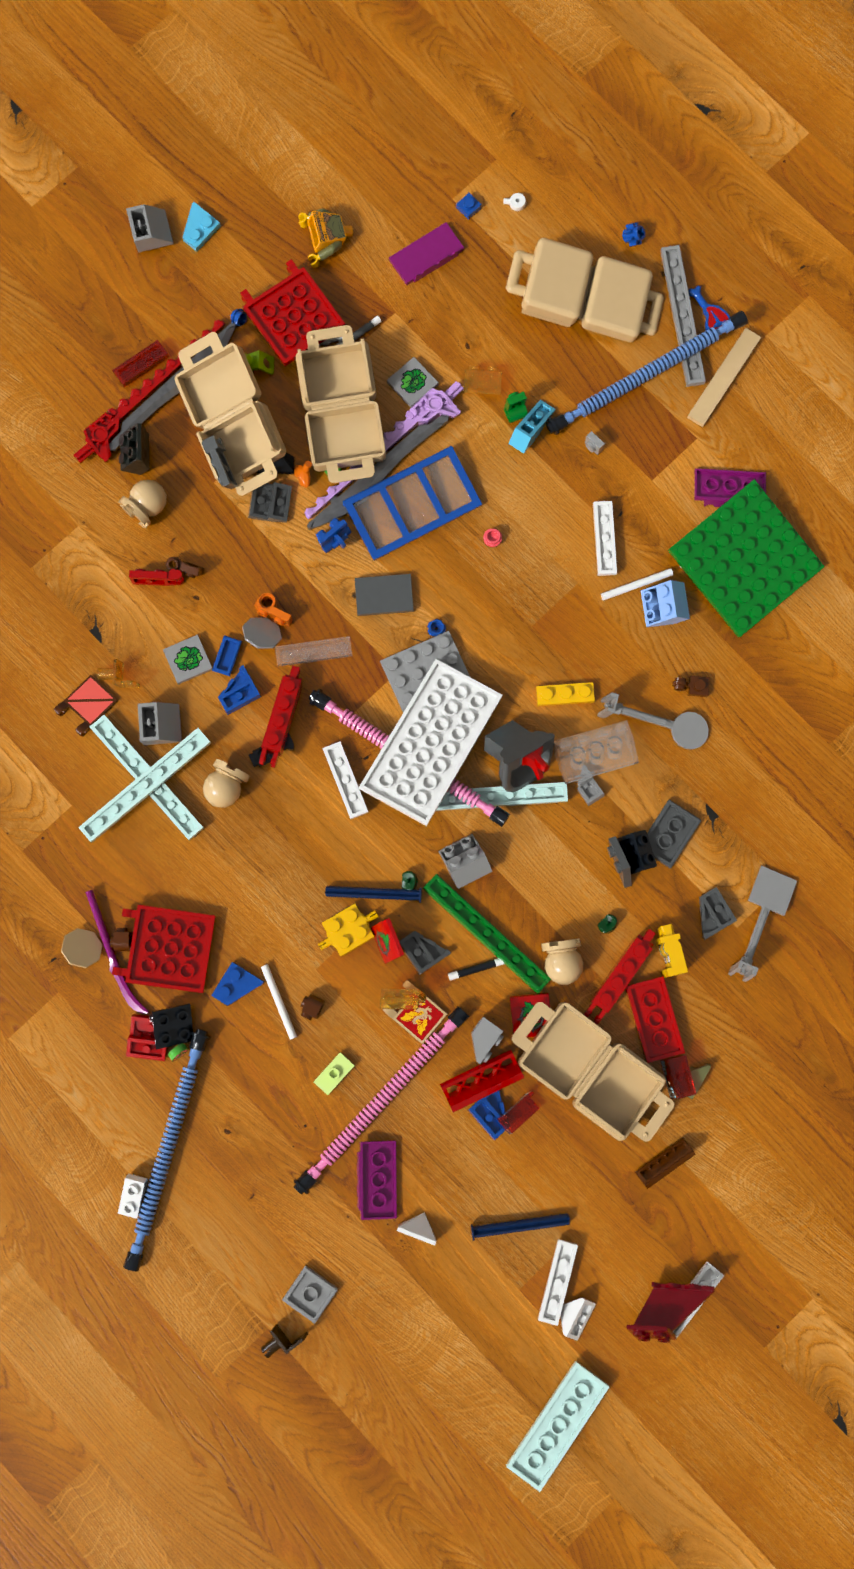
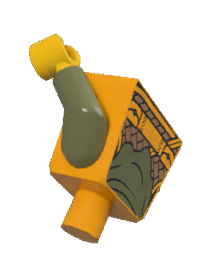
M324 208L312 211L309 215L300 213L298 216L300 227H309L315 253L318 252V255L310 254L308 256L309 262L316 259L315 262L311 263L312 268L319 266V260H325L341 249L346 237H352L353 235L351 225H343L339 214H333Z

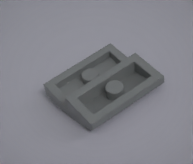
M274 482L273 484L266 483L253 490L248 518L271 522H287L292 486Z

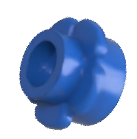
M241 308L234 310L230 316L231 322L235 323V326H243L247 320L246 312Z
M439 619L428 623L427 627L430 636H438L446 631L445 624Z

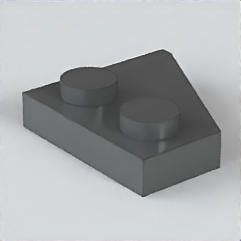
M616 836L609 838L607 851L610 858L613 857L614 866L620 875L624 888L632 886L630 865Z
M416 931L399 941L403 951L419 975L451 954L448 949L440 947L434 941L426 939Z

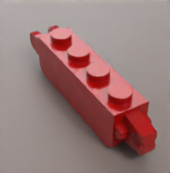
M292 666L290 675L285 674L282 677L261 745L262 752L259 760L261 765H264L267 753L273 754L270 764L272 768H275L279 756L281 757L283 754L288 732L290 731L302 691V678H299L300 667Z
M648 929L643 936L639 934L631 941L590 1000L591 1004L583 1015L586 1017L590 1016L595 1006H597L601 1011L595 1017L594 1023L598 1025L604 1015L609 1013L652 951L654 944L650 941L656 934L655 932Z

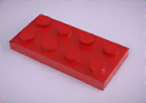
M664 976L628 985L625 989L646 1062L650 1063L684 1054L685 1050Z

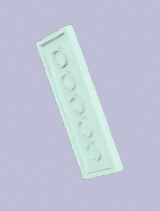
M575 1361L507 1462L506 1467L540 1492L609 1389V1385Z

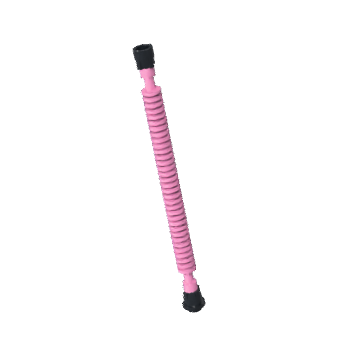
M321 689L314 690L310 694L311 706L315 705L322 711L326 710L330 714L334 713L340 717L339 722H343L344 725H347L353 731L355 730L356 733H359L365 739L367 738L376 746L380 745V748H383L389 735L386 736V733H382L377 727L374 728L372 724L370 725L369 722H366L360 716L358 717L349 709L343 711L337 707V704L331 701L332 698L322 693ZM454 779L447 792L451 789L450 794L455 792L454 796L457 797L459 795V800L463 798L462 801L464 803L467 801V805L472 803L470 806L472 808L476 805L484 811L483 813L489 816L490 820L502 827L510 816L508 812L499 806L495 807L490 803H485L480 799V794L476 796L477 792L474 791L472 793L473 790L471 788L468 790V786L464 787L463 783L460 784V781Z
M459 1006L447 1017L448 1020L444 1023L442 1030L438 1034L434 1032L433 1035L435 1037L430 1036V1042L428 1040L425 1041L428 1045L426 1046L423 1043L424 1049L420 1047L419 1050L421 1052H415L417 1057L412 1055L411 1057L414 1060L412 1061L409 1058L410 1064L406 1062L405 1065L407 1067H401L403 1072L401 1070L397 1071L400 1075L395 1074L396 1079L391 1078L393 1083L388 1081L389 1087L384 1085L383 1087L386 1090L381 1089L382 1094L379 1092L376 1094L379 1098L373 1097L375 1102L371 1100L370 1103L372 1105H366L368 1110L364 1107L362 1110L365 1113L359 1112L361 1117L357 1115L355 1117L357 1121L355 1119L352 1120L354 1125L349 1123V1127L346 1126L345 1128L347 1132L343 1130L341 1132L343 1136L339 1134V1139H334L336 1144L332 1142V1147L328 1146V1150L325 1149L323 1151L326 1155L321 1153L320 1157L322 1159L318 1164L312 1166L298 1179L294 1180V1188L301 1195L303 1193L307 1195L310 1193L309 1190L317 1182L316 1179L322 1174L321 1171L327 1164L333 1165L331 1160L335 1162L336 1158L340 1157L338 1152L342 1155L344 1153L342 1149L344 1151L347 1150L345 1145L349 1147L351 1145L349 1141L353 1143V1138H358L356 1133L360 1135L361 1132L359 1130L363 1132L365 1130L363 1126L368 1127L366 1122L371 1124L370 1118L374 1120L375 1117L373 1115H379L377 1110L381 1113L383 1110L380 1107L384 1109L386 1107L384 1103L389 1104L387 1099L392 1101L391 1095L395 1098L396 1094L394 1092L399 1093L398 1088L403 1089L401 1084L406 1086L405 1080L409 1082L410 1079L408 1077H414L411 1073L413 1072L416 1075L415 1069L420 1071L419 1065L423 1067L424 1064L422 1062H428L425 1058L427 1057L430 1060L429 1054L433 1056L435 1053L432 1051H438L436 1046L441 1048L442 1046L439 1043L445 1044L443 1039L450 1031L453 1032L457 1027L459 1028L469 1018Z

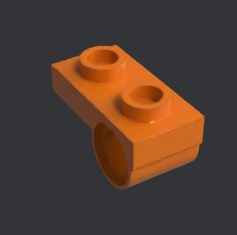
M262 594L254 604L260 616L265 618L269 616L274 619L275 623L284 626V624L287 626L291 625L293 621L292 616L277 608V602L272 594ZM271 600L273 603L270 607H264V602Z

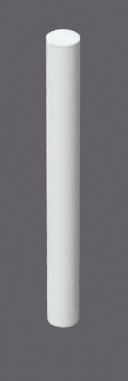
M670 568L601 593V598L604 601L673 576V571Z
M264 965L261 969L291 1040L297 1037L269 965Z

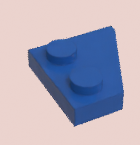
M244 665L239 668V673L234 679L230 680L227 688L218 696L227 715L261 697Z
M232 962L211 996L229 1006L252 990L263 985L264 981Z

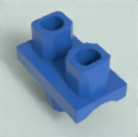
M334 518L329 524L330 531L326 533L324 530H320L316 533L318 542L326 554L338 546L343 549L346 547L344 541L349 538L348 535L352 532L344 519L340 521Z

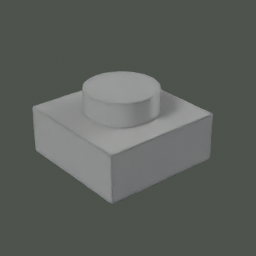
M592 431L585 439V445L590 452H595L599 455L603 451L605 443Z

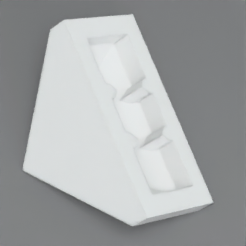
M425 1212L398 1225V1232L432 1245L436 1244V1237Z
M580 1298L564 1304L560 1315L563 1335L578 1341L596 1303Z

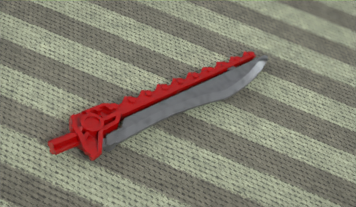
M220 319L216 320L211 331L208 329L203 330L202 337L211 332H220L218 336L222 346L225 347L234 332L235 323H230L221 331L225 323ZM196 339L191 340V343H190V344L196 342L197 340H196ZM211 346L197 353L192 358L193 364L214 353ZM179 356L176 360H173V358L167 360L166 369L160 368L155 370L152 380L149 378L144 379L141 389H132L129 399H120L117 409H108L107 412L103 413L83 430L87 444L73 455L80 464L94 452L105 463L108 462L111 458V451L117 452L120 448L119 438L121 434L137 423L142 424L157 409L180 393L175 383V376L183 371L184 368L182 367L173 375L182 366ZM170 376H172L163 386H161ZM158 387H160L152 396H150ZM147 397H149L140 407H138ZM135 408H137L128 418H126ZM123 419H125V420L122 422V428H121V432H120V425H121L120 422H121Z

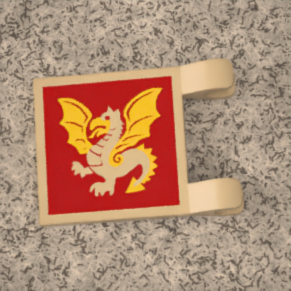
M407 980L404 982L403 987L412 996L398 1012L389 1005H385L383 1011L423 1044L447 1013Z

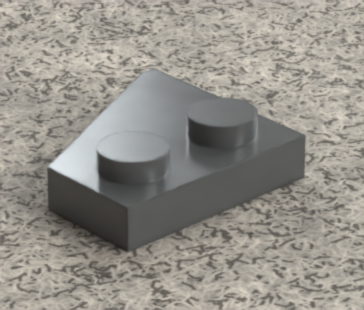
M717 887L699 897L702 937L704 940L737 921Z

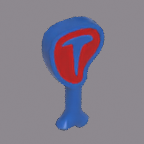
M701 286L688 290L689 296L695 298L703 309V314L706 318L705 330L711 327L717 329L730 318L724 309L706 302L701 295Z

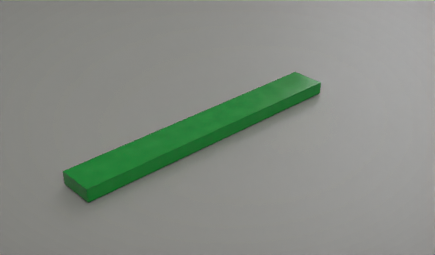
M437 874L423 887L424 891L495 956L501 959L507 967L537 994L551 980L545 972Z

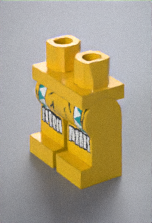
M672 924L660 926V928H657L659 938L655 942L656 946L660 945L659 952L665 961L666 969L661 971L662 976L667 978L687 973L683 950L678 941L681 939L680 934L674 933Z

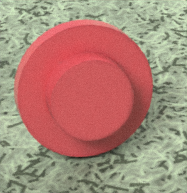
M494 528L488 529L483 536L484 543L489 547L498 546L502 541L500 531Z

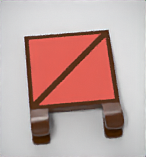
M90 675L63 702L58 704L54 711L57 715L63 716L70 707L85 721L76 728V732L83 737L89 731L90 726L103 716L118 700Z

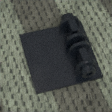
M190 1003L153 1011L149 1015L150 1022H153L156 1050L191 1042L193 1024Z

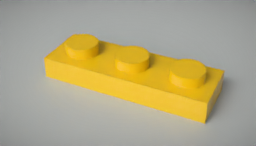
M593 682L536 686L537 706L595 702Z

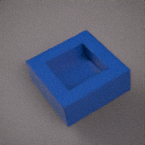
M470 193L456 204V208L468 220L482 207V204Z

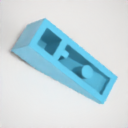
M540 400L517 425L508 444L525 453L556 409Z

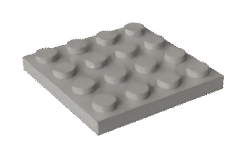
M449 631L380 660L402 712L405 711L435 659L470 677Z

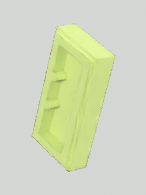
M340 1052L316 1078L314 1083L329 1095L355 1065Z

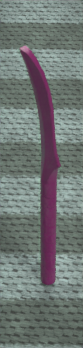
M89 890L85 893L110 962L109 971L112 973L113 967L120 968L114 949L110 946V938L94 892ZM113 975L128 1005L134 1011L141 1014L149 1013V1010L133 995L127 983H125L124 976Z

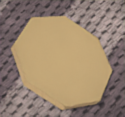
M77 928L64 936L61 953L70 965L87 968L100 960L102 943L94 932Z

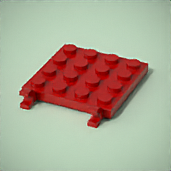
M292 259L286 262L287 271L290 273V276L255 299L251 297L247 289L240 292L241 299L246 304L243 306L244 311L284 366L296 360L297 349H301V351L308 350L306 335L309 331L345 325V322L304 267L298 269Z
M138 905L137 910L123 908L122 916L135 918L127 969L113 967L112 975L125 976V983L204 993L216 916Z

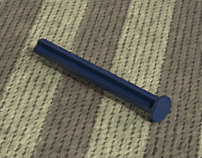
M326 886L325 895L327 897L417 900L421 903L422 888L420 887V890Z
M565 1213L479 1226L470 1224L472 1241H475L474 1238L565 1226L570 1224L569 1214Z

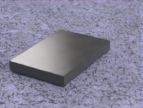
M411 574L355 578L357 616L414 612Z
M671 800L666 802L647 832L655 860L669 869L672 868L701 822V819Z

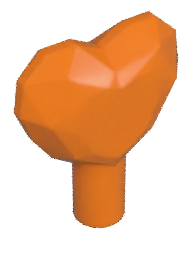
M306 461L304 465H297L294 468L295 477L299 480L301 486L305 488L310 484L309 470L312 466L310 461Z

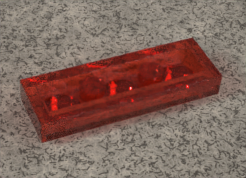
M156 340L112 371L123 387H125L167 359L169 355L160 342Z

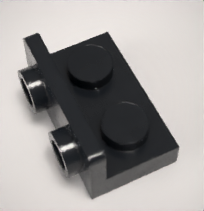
M646 830L633 832L617 838L630 865L631 875L657 867Z

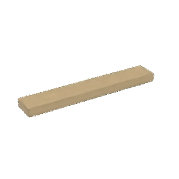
M745 328L689 413L688 419L701 427L705 425L760 341L761 337Z

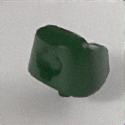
M412 871L404 872L402 874V889H416L418 884L416 874Z
M607 914L598 923L599 930L605 934L613 932L617 926V918L614 915Z

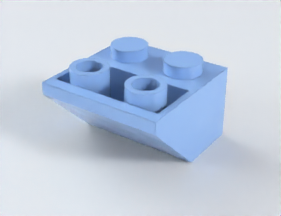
M670 580L641 590L646 627L676 624L690 619L684 582Z

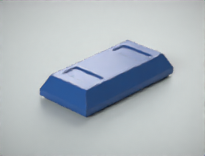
M224 636L212 671L230 676L242 641Z

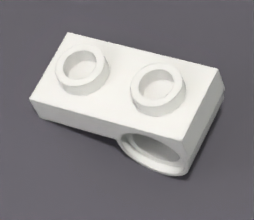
M133 1174L126 1176L118 1214L138 1218L148 1178Z

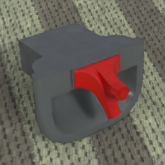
M512 720L485 736L484 751L500 761L499 777L502 787L507 792H516L536 779L541 780L544 778L543 773L549 770V764L553 755L555 737L553 733L543 731L530 732Z

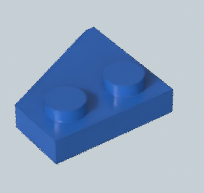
M499 1091L478 1100L468 1109L493 1140H496L510 1127L506 1115H503L505 1107Z

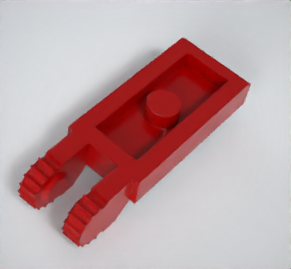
M145 569L129 570V578L134 585L179 586L184 583V577L180 570L171 569L168 572L161 569L146 571Z

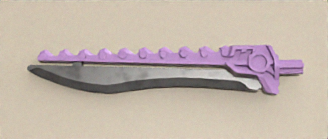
M456 381L445 392L432 388L410 408V411L406 412V420L395 423V431L384 433L386 452L416 426L418 427L386 454L385 460L374 465L375 473L372 477L358 479L338 498L336 496L354 480L339 482V485L329 486L327 490L328 495L318 497L316 500L317 506L306 508L305 510L306 518L310 519L331 502L329 506L307 524L308 530L320 527L331 522L334 518L338 519L346 515L348 512L345 506H343V500L383 481L389 472L415 447L440 427L446 425L449 418L460 415L461 411L457 409L452 400L464 389L461 384ZM351 466L350 469L362 468L363 466ZM370 496L353 504V506L357 508L359 505H361L363 502L369 499Z

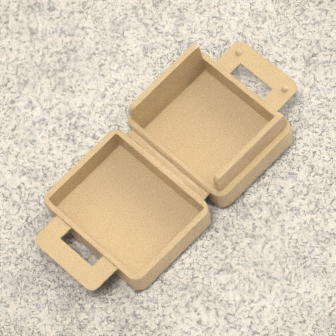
M548 238L539 239L534 254L517 250L514 253L506 290L509 293L523 297L521 304L523 314L566 327H570L577 319H580L584 329L626 342L635 341L640 332L651 336L656 334L664 296L661 293L650 290L653 277L650 270L606 256L600 257L595 267H593V254L590 251ZM523 263L531 265L526 286L518 284ZM647 301H651L652 305L648 323L642 322Z
M349 325L309 331L306 335L308 350L301 351V349H297L296 364L302 403L305 410L308 411L305 414V423L313 468L316 471L327 470L328 479L331 483L372 477L375 473L373 463L385 460L386 449L379 406L374 401L377 394L369 345L364 341V338L359 342H354L352 328ZM342 337L343 344L319 348L318 341ZM356 465H362V466H363L362 468H355V469H349V470L338 471V468H344V467H350V466H356Z
M211 332L180 350L178 356L184 370L175 376V383L193 424L204 429L202 432L196 433L204 453L203 440L213 435L216 439H222L226 449L224 455L238 485L235 489L240 496H244L277 477V470L273 462L286 455V448L268 406L260 401H256L261 397V390L243 349L234 343L223 347L218 334ZM211 346L214 353L193 364L191 357ZM205 453L214 477L218 480V472L211 464L212 458ZM264 468L265 471L244 482V478Z
M542 1002L536 1003L512 1036L513 1043L524 1050L518 1061L522 1069L562 1099H569L574 1096V1108L618 1141L625 1140L630 1132L645 1142L650 1141L674 1108V1102L660 1091L666 1082L663 1074L623 1044L615 1043L610 1046L611 1036L568 1003H560L554 1011ZM542 1016L547 1021L534 1039L530 1041L526 1037ZM652 1101H654L660 1107L644 1127L638 1121Z

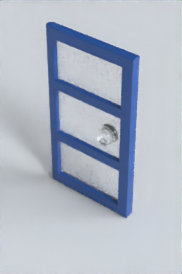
M452 446L342 501L373 561L482 506Z

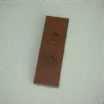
M682 1138L635 1173L648 1189L696 1154L685 1139Z

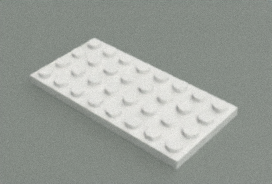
M435 659L360 784L359 789L427 826L503 695Z

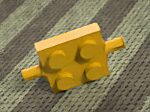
M353 904L322 922L328 938L318 943L320 949L324 950L332 945L337 949L340 956L343 957L375 938L370 930L369 922L378 918L376 911L374 910L364 916L356 904Z

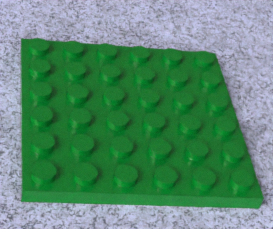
M755 479L668 549L669 553L738 638L825 567Z

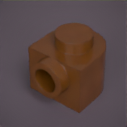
M115 928V932H113V936L110 938L111 948H114V951H130L133 932H127V928Z
M312 994L309 997L305 996L300 1006L303 1008L301 1016L309 1020L312 1017L317 1019L325 1001Z

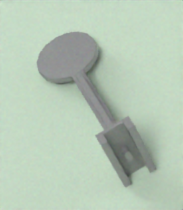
M613 692L601 699V702L605 703V709L598 712L597 717L606 718L613 713L623 714L671 729L673 740L684 749L693 750L699 748L708 738L709 728L707 722L701 715L695 712L682 713L674 721L625 707L623 704L617 703L619 694Z

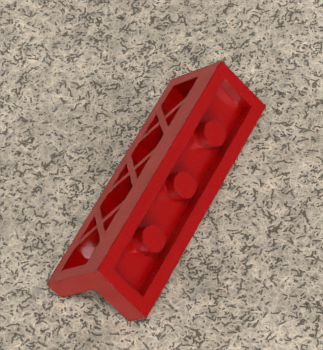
M509 1050L488 1060L486 1063L484 1062L441 1083L440 1086L452 1111L456 1112L523 1079L524 1075L517 1064L513 1052ZM511 1058L512 1063L506 1066L501 1065L504 1060ZM493 1068L492 1073L488 1075L483 1074L486 1069ZM471 1076L476 1077L473 1082L466 1083L467 1078ZM453 1085L458 1086L455 1091L448 1093L447 1088Z

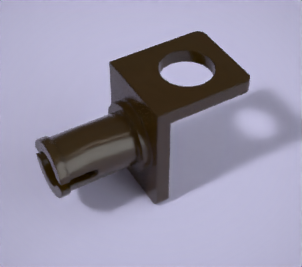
M276 1324L270 1331L274 1338L263 1345L261 1351L262 1353L267 1351L265 1354L267 1358H270L280 1348L287 1354L303 1342L308 1333L305 1332L291 1343Z

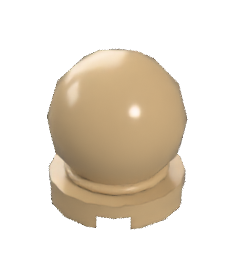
M141 480L132 487L129 498L123 496L118 502L131 518L136 516L140 520L139 525L147 528L151 524L149 517L157 516L163 511L166 506L167 495L163 487L156 481Z
M216 759L213 764L216 771L209 774L204 781L203 793L206 800L212 806L226 808L237 801L241 793L240 783H247L250 776L238 768L235 771L231 770V767L227 766L228 763Z
M580 938L541 943L542 951L549 953L545 959V970L548 977L560 985L574 983L583 972L584 963L581 955L576 951L577 947L581 946Z

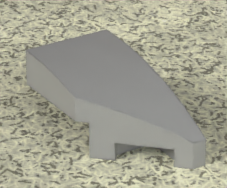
M583 764L578 779V792L587 805L590 806L604 797V792L593 779L591 772Z

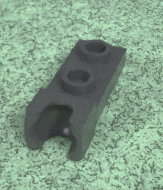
M213 435L203 440L202 445L205 453L211 456V464L218 472L219 483L231 490L236 488L238 485L224 455L226 449L222 439H216Z

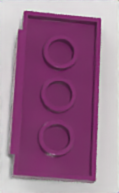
M445 222L390 256L389 261L404 283L409 285L457 257L464 250V247Z
M695 468L694 500L704 501V506L713 505L714 507H721L754 479L766 493V472Z
M396 1141L360 1142V1151L357 1153V1207L360 1211V1219H397Z

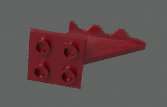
M652 1282V1292L634 1325H627V1330L638 1338L639 1341L649 1342L650 1339H658V1342L670 1343V1340H676L677 1337L673 1331L715 1292V1287L697 1284L681 1285Z

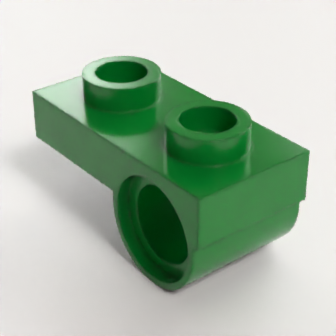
M524 392L511 393L506 399L503 410L509 423L523 419L528 414L525 406L527 397Z

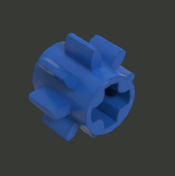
M638 222L627 224V229H624L622 233L624 242L629 243V247L642 244L641 240L645 238L643 226H639Z

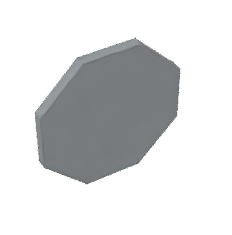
M251 617L242 627L245 640L257 649L274 648L282 639L279 626L268 618Z

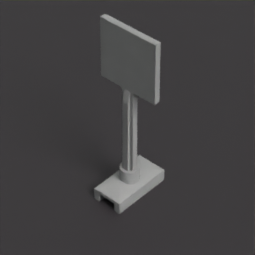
M762 865L760 866L748 901L761 906V911L745 955L742 956L739 962L730 967L728 975L732 976L736 972L744 975L742 979L744 982L757 975L759 968L752 965V958L769 911L785 916L797 880Z

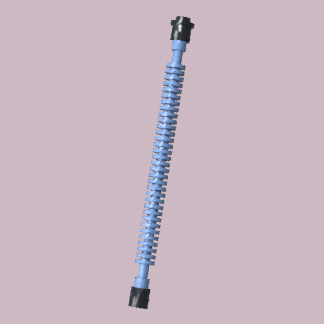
M740 310L723 322L722 326L717 329L713 327L707 329L705 332L697 335V337L690 339L664 354V356H660V358L631 373V375H627L623 380L620 379L598 392V394H594L590 399L587 398L585 401L577 404L578 408L576 410L568 411L553 419L549 418L548 424H546L548 431L551 434L558 435L560 431L574 422V419L578 416L586 417L591 412L593 413L595 410H598L599 407L602 408L616 400V398L623 396L624 393H628L632 388L635 389L649 381V379L656 377L657 374H661V372L689 358L694 353L719 340V335L748 324L745 313Z
M196 1029V1032H191L193 1036L189 1046L191 1048L189 1053L190 1060L188 1066L182 1069L186 1072H182L181 1075L184 1077L179 1079L183 1082L179 1081L178 1083L181 1087H177V1090L180 1092L176 1091L175 1095L178 1097H174V1100L177 1102L173 1101L172 1105L175 1107L172 1106L170 1109L174 1112L170 1111L169 1115L172 1117L169 1116L167 1119L171 1122L167 1121V1126L164 1129L168 1132L164 1131L163 1135L166 1137L161 1139L165 1142H160V1145L163 1147L158 1149L162 1152H157V1155L160 1157L155 1159L158 1162H154L156 1167H153L152 1170L155 1172H151L153 1177L149 1179L151 1182H148V1186L150 1187L146 1189L148 1192H145L146 1197L143 1199V1207H141V1212L137 1219L139 1223H136L137 1228L134 1229V1232L137 1233L135 1243H132L124 1262L123 1268L130 1271H139L143 1257L142 1251L144 1246L142 1244L145 1235H150L148 1230L152 1228L150 1225H153L152 1220L155 1218L153 1215H156L155 1210L158 1208V1200H160V1195L164 1188L161 1184H165L163 1179H166L167 1176L164 1174H168L166 1169L170 1168L168 1164H171V1160L169 1159L173 1158L171 1154H174V1150L172 1149L176 1148L174 1144H177V1140L175 1139L179 1138L177 1134H180V1130L178 1129L182 1128L180 1124H183V1120L181 1119H184L185 1115L183 1114H186L184 1109L188 1108L186 1104H189V1100L186 1098H191L189 1094H192V1090L189 1088H194V1085H191V1083L195 1084V1080L192 1078H197V1075H194V1073L198 1074V1070L195 1069L197 1060L200 1059L207 1041L211 1038L207 1035L208 1032Z

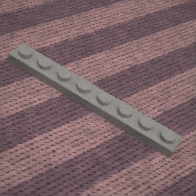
M675 245L662 247L660 252L678 346L690 339L697 337L680 246ZM698 351L689 358L682 360L686 387L703 385L706 382L700 351Z

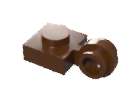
M175 556L170 557L166 562L169 570H182L186 576L192 578L201 576L204 571L203 567L181 561ZM173 561L176 562V567H173Z
M690 676L689 683L686 682V678L677 677L673 681L672 686L676 691H685L686 688H689L688 696L708 697L710 677Z

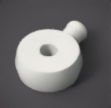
M515 193L510 199L504 198L503 204H509L514 211H521L526 205V199L524 195Z

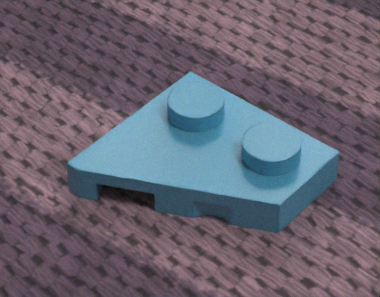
M193 202L182 237L183 241L197 252L221 227L220 222Z

